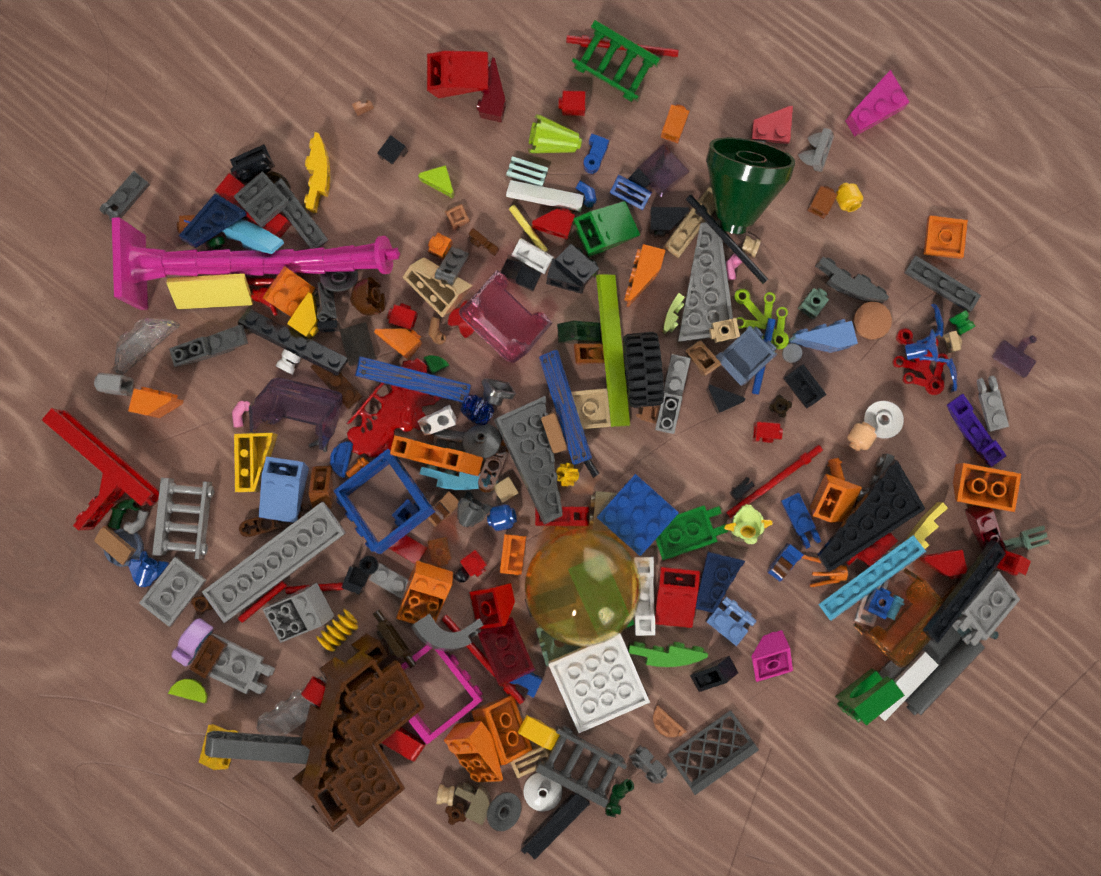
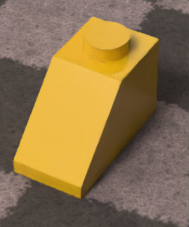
M308 292L287 324L310 339L311 336L314 337L318 333L317 321L320 320L317 318L316 299Z

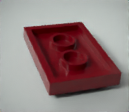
M513 617L508 619L505 626L487 628L478 633L500 687L535 671V667Z

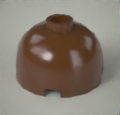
M372 276L359 280L353 286L350 302L359 313L373 316L385 310V294H380L379 288L382 286L379 281Z

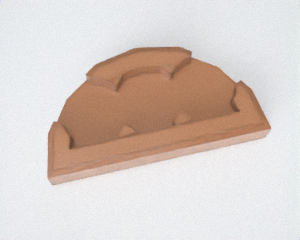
M657 704L653 711V722L660 734L665 737H679L687 732Z

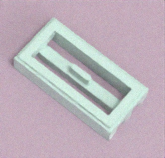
M512 156L506 175L543 187L548 168ZM516 163V164H519V165H522V166H526V167H529V168H532V169L541 171V172H543V174L538 173V172H535V171H532V170H529V169H526V168H523V167H520V166H516V165H514V164ZM514 169L535 177L541 178V180L539 181L512 172V170Z

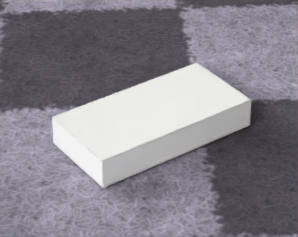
M522 238L519 239L511 255L543 274L546 273L552 258H554V256Z

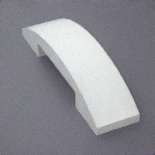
M634 557L636 636L655 635L653 557Z

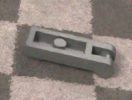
M133 171L110 199L101 205L99 211L104 215L107 214L111 221L112 218H122L150 184ZM115 205L119 207L116 211L113 210Z
M451 247L442 264L437 268L434 279H443L448 284L453 285L467 262L469 253Z

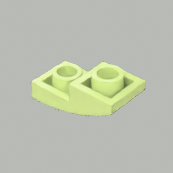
M680 293L675 297L666 314L662 330L664 334L668 331L672 333L678 325L676 321L679 317L673 312L678 313L684 306L682 301L685 297Z

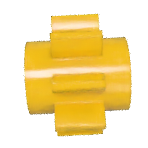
M573 463L560 464V467L557 468V481H561V486H574V482L578 480L579 471L573 468Z

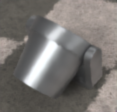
M488 378L482 380L484 387L483 402L502 405L503 399H513L516 395L509 382Z

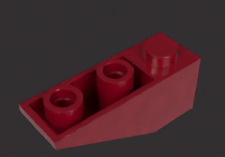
M492 57L491 64L488 63V90L481 91L483 97L482 100H478L477 111H479L480 118L502 123L506 99L496 60Z
M978 505L965 509L969 525L982 551L991 540L997 541L1001 548L1005 550L994 511L989 507Z

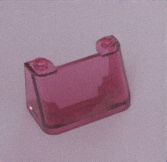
M496 270L459 309V314L504 359L515 363L532 349L551 326L552 322L544 313L536 312L532 315L505 289L508 286L507 277Z

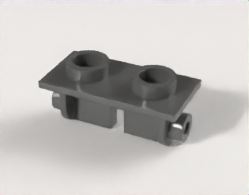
M318 282V289L314 294L316 306L318 307L317 318L321 322H325L330 316L336 319L334 292L324 288Z
M638 746L635 750L637 753L629 755L633 765L638 769H642L650 782L655 784L663 783L662 779L668 775L667 769L657 759L651 764L650 761L654 756L646 747Z

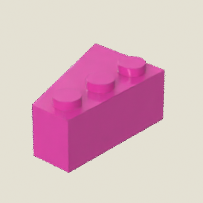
M891 70L845 120L854 137L902 111L910 103Z

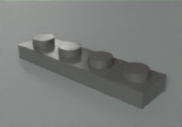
M283 179L274 183L290 202L282 212L311 249H315L326 244L329 239Z
M917 256L913 257L904 272L950 302L967 310V312L973 310L981 297L980 294Z

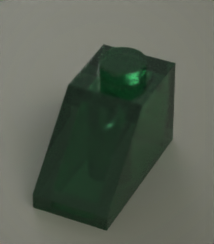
M573 320L557 324L558 343L601 342L600 323Z

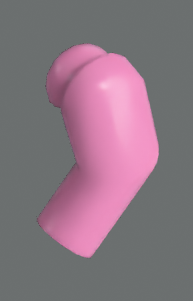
M736 254L731 255L725 262L728 281L736 279L735 269L742 263Z

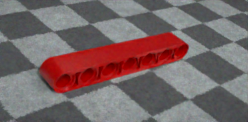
M312 676L301 695L308 701L321 707L326 682ZM402 727L381 742L383 745L414 762L426 745L423 740Z

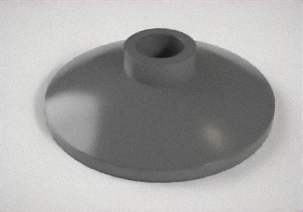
M357 270L354 272H326V274H320L322 286L330 291L350 289L358 281Z
M477 424L465 433L463 446L467 453L486 459L493 456L499 450L501 435L490 424Z
M505 792L492 800L487 810V821L491 828L496 831H506L516 824L521 814L519 798L513 793Z

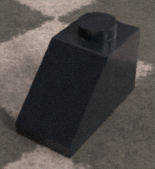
M651 207L649 234H654L656 237H663L665 234H669L688 215L689 207Z
M727 656L695 671L690 677L697 690L702 692L727 683L739 672L730 656Z

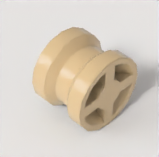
M746 235L741 249L745 254H749L751 258H755L761 240H753L750 236Z
M439 784L437 804L447 803L448 806H453L455 786L445 787Z

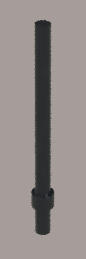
M692 194L689 195L686 201L696 210L697 216L699 218L702 217L757 279L764 284L768 278L712 218L707 212L708 209L703 204L701 205Z

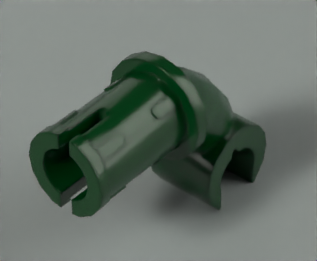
M133 499L119 502L114 507H111L113 511L107 526L120 529L123 515L127 512V509L131 508L137 511L142 508L136 507L134 504L136 501Z
M625 779L620 784H615L612 787L610 802L605 808L607 816L616 818V814H621L619 800L623 799L628 792L634 789V783L630 779Z

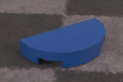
M351 441L340 443L333 449L330 455V464L334 472L344 479L346 478L353 450V443Z

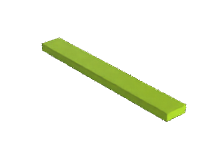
M599 274L596 275L610 423L611 427L630 426L615 275Z

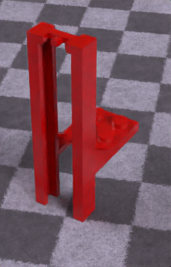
M51 408L42 418L45 424L103 473L99 496H95L89 502V507L86 511H82L76 517L77 521L73 526L78 531L94 530L111 510V507L125 493L140 506H145L146 502L150 506H154L158 502L159 490L68 411Z

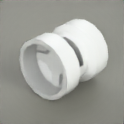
M284 349L281 360L275 366L293 375L295 365L300 362L301 357Z

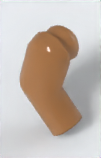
M431 317L428 334L434 343L441 345L446 342V335L439 330L441 319Z

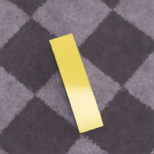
M937 502L920 519L907 539L914 535L923 548L926 549L929 544L924 539L939 527L934 520L947 510L948 507L943 502Z

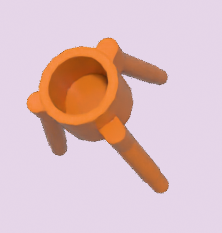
M807 555L802 556L803 559L821 563L819 558ZM840 565L831 572H812L813 576H829L830 580L811 583L810 587L846 581L848 577L847 566Z

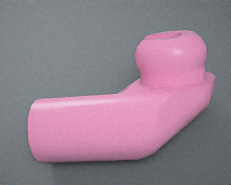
M239 401L233 409L234 428L243 427L242 415L244 411H249L251 408L248 401Z

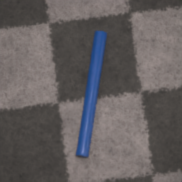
M768 318L764 335L766 342L772 340L775 319ZM765 367L755 375L752 389L753 394L759 395Z

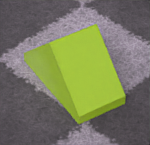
M446 165L419 173L418 177L421 182L452 199L454 198L455 194Z

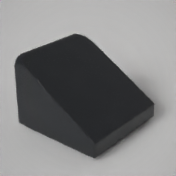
M639 168L628 178V180L645 189L651 184V180ZM628 187L629 189L641 194L640 192Z

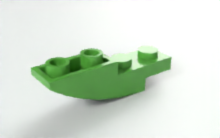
M634 641V644L629 643L628 653L646 657V665L656 667L684 666L699 662L708 657V653L704 651L703 647L692 646L691 649L685 647V644L680 642H673V645L668 644L667 651H664V647L653 645V648L645 647V643Z

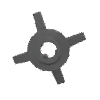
M467 491L458 502L457 518L459 523L464 527H473L484 520L492 506L482 504L474 498L471 492Z

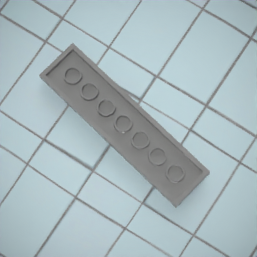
M321 502L203 590L202 593L223 623H225L345 535L346 532L325 502Z

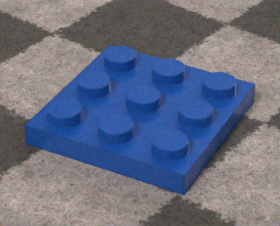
M634 474L596 518L635 553L641 556L679 512L640 477Z

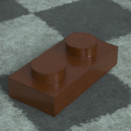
M209 635L189 669L207 679L228 644L214 635Z

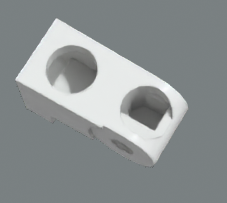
M448 405L419 419L417 422L424 436L456 425L457 418L451 406Z

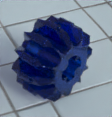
M469 395L464 400L460 409L468 420L481 425H486L494 413L493 406L487 400L477 395Z

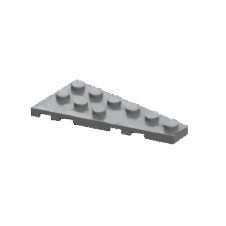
M706 222L700 223L678 342L710 338L709 328H712V323L733 319L723 242ZM726 327L721 328L723 334L728 332Z

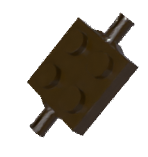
M380 609L374 612L373 615L379 622L376 625L378 629L377 634L382 641L386 640L391 655L393 657L397 656L398 659H404L410 669L414 667L417 663L410 655L412 652L392 623L385 619Z

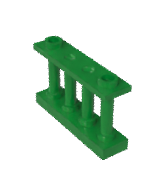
M594 20L591 25L594 37L581 60L572 59V63L575 65L574 68L583 74L586 71L622 92V97L628 101L633 102L635 100L638 102L640 98L635 92L649 68L653 66L658 68L661 59ZM605 37L610 40L609 44L611 45L595 71L588 67L587 63L600 40H603ZM622 47L627 50V55L613 80H610L602 74L616 50ZM639 57L643 60V65L627 90L619 85L633 58Z

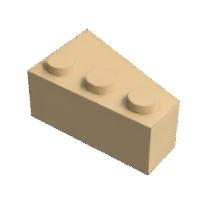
M423 257L410 265L403 278L443 318L457 308L472 285L457 277L453 285L448 284L443 279H434L436 270L440 266Z

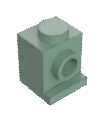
M813 288L797 309L813 320L829 301L826 297L827 293L820 288L817 290ZM813 298L817 299L819 304H814Z

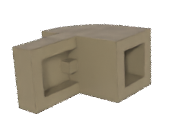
M458 783L454 794L471 802L465 817L483 825L490 805V795L487 789L479 784L477 790H474V787L468 783Z

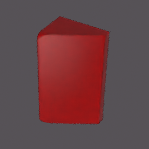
M407 535L389 547V549L414 564L416 560H421L428 549Z

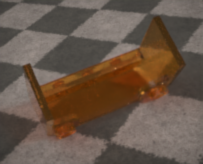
M906 568L903 572L913 582L906 590V598L910 603L886 630L880 626H873L867 631L856 622L853 624L869 643L892 663L901 668L907 666L931 640L923 629L944 602L923 578Z

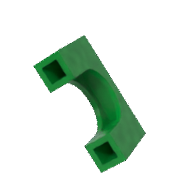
M871 668L835 697L839 701L836 704L843 713H846L853 720L855 719L857 723L862 722L867 726L905 695L893 679L888 676L882 679L879 673Z

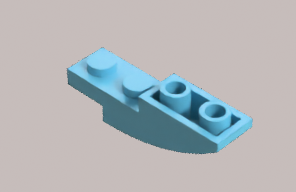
M428 464L426 468L421 467L419 473L438 479L436 487L453 490L479 489L478 476L460 472L458 477L456 476L457 472L446 469L445 473L437 471L438 467ZM489 474L487 480L483 482L485 487L490 484L491 475Z

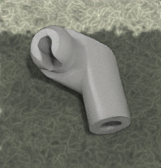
M139 510L135 522H126L124 524V532L135 534L142 529L149 512Z

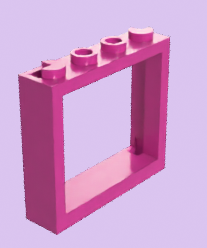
M425 645L412 658L414 661H417L432 648ZM436 650L473 700L433 732L430 731L418 714L412 717L409 723L426 745L483 700V693L479 686H474L471 683L470 679L472 678L465 669L462 671L458 666V659L453 654L450 656L447 651ZM406 661L401 664L403 670L409 667Z

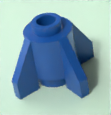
M142 551L140 560L130 559L128 567L136 585L147 587L152 585L169 563L164 561H158L157 563L156 560L149 558L146 551Z

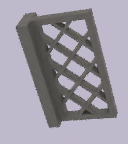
M730 710L670 752L668 756L694 795H696L759 751V749ZM729 716L735 722L734 731L722 728L723 720ZM721 722L720 728L715 727L717 724ZM737 726L741 730V732L736 731ZM710 729L719 730L718 742L706 740L707 732ZM722 731L733 733L731 744L720 742ZM735 733L744 735L748 742L743 746L734 745ZM705 734L704 739L699 738L700 736ZM693 741H704L702 753L690 751ZM706 742L717 744L716 756L704 753ZM689 745V749H688V750L683 749V748H685L686 746ZM719 745L730 746V755L726 758L718 756ZM679 751L687 752L686 764L678 763L674 755ZM690 753L701 755L700 767L688 765ZM704 756L715 758L712 768L702 767ZM717 758L723 759L722 761L717 763ZM681 766H685V767H686V768H685V772L683 771V769L681 768ZM688 767L699 769L698 778L692 782L687 776Z

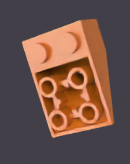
M643 244L642 249H637L634 264L637 267L632 268L629 279L632 286L627 287L624 298L627 301V307L658 276L666 250Z
M416 560L396 619L415 624L430 614L436 623L451 589L453 572Z
M482 721L456 723L444 739V742L448 745V749L458 758L459 763L469 772L470 777L476 782L502 781L503 776L493 737Z

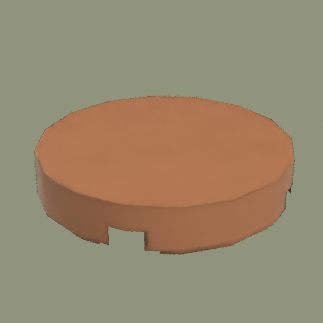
M868 302L856 309L852 323L854 330L859 336L868 340H875L888 333L891 328L892 317L890 311L883 304Z

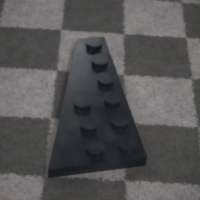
M894 459L817 554L827 572H831L926 509L898 460Z

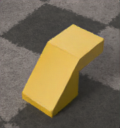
M526 715L518 730L520 735L551 751L560 736L556 733L555 729L548 727L541 720Z

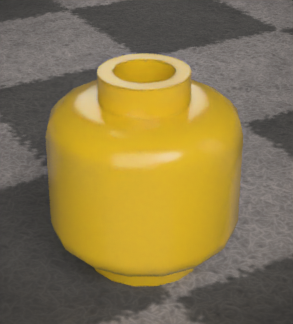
M843 183L838 187L836 201L841 210L853 212L861 207L863 195L856 184Z

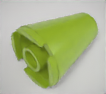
M535 115L534 118L538 120L537 123H532L529 144H532V149L528 148L529 153H574L577 149H580L582 138H579V133L541 115Z

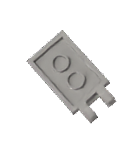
M993 571L962 611V616L957 618L952 626L956 631L960 628L962 632L969 628L971 632L966 633L962 639L967 645L971 642L973 646H976L980 639H988L1019 602L1020 598L999 571Z
M211 634L228 645L209 676L245 694H248L250 690L258 694L265 693L267 685L257 682L261 673L268 677L273 675L275 667L264 664L263 660L265 657L216 634Z

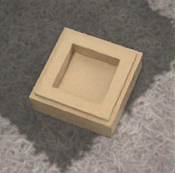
M509 477L496 484L494 488L502 503L519 493Z

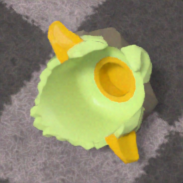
M746 504L736 513L732 523L725 525L724 529L729 531L734 541L755 544L757 540L763 537L764 530L772 525L773 522L771 520H764L760 512L755 510L752 505Z

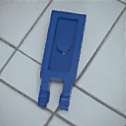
M796 493L781 500L787 516L806 549L810 547V542L804 534L809 530L814 541L817 544L820 543L821 538L815 529L816 526L800 494Z

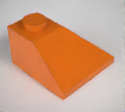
M376 329L374 331L378 337L407 360H410L423 344L419 340L421 336L413 329L411 332L407 329Z

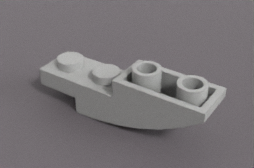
M671 354L664 382V401L659 407L655 430L671 434L675 432L690 357Z

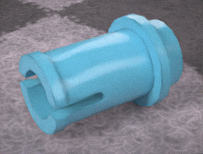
M894 594L893 598L895 599L886 615L892 620H895L901 606L905 605L903 603L905 599Z

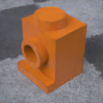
M437 233L436 236H432L427 252L444 260L453 246L452 240Z

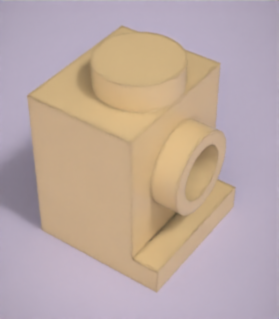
M736 318L712 323V328H709L710 338L714 339L715 343L740 337ZM722 327L727 328L728 332L726 334L721 332Z

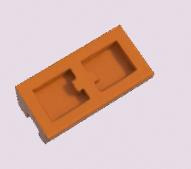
M504 534L500 573L522 574L526 536Z

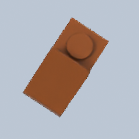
M574 344L575 363L578 366L605 363L603 344Z

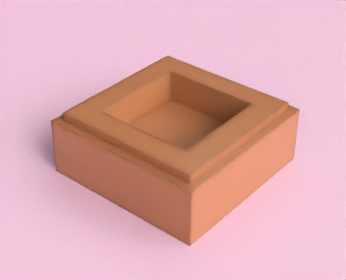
M462 204L445 211L453 230L470 222Z

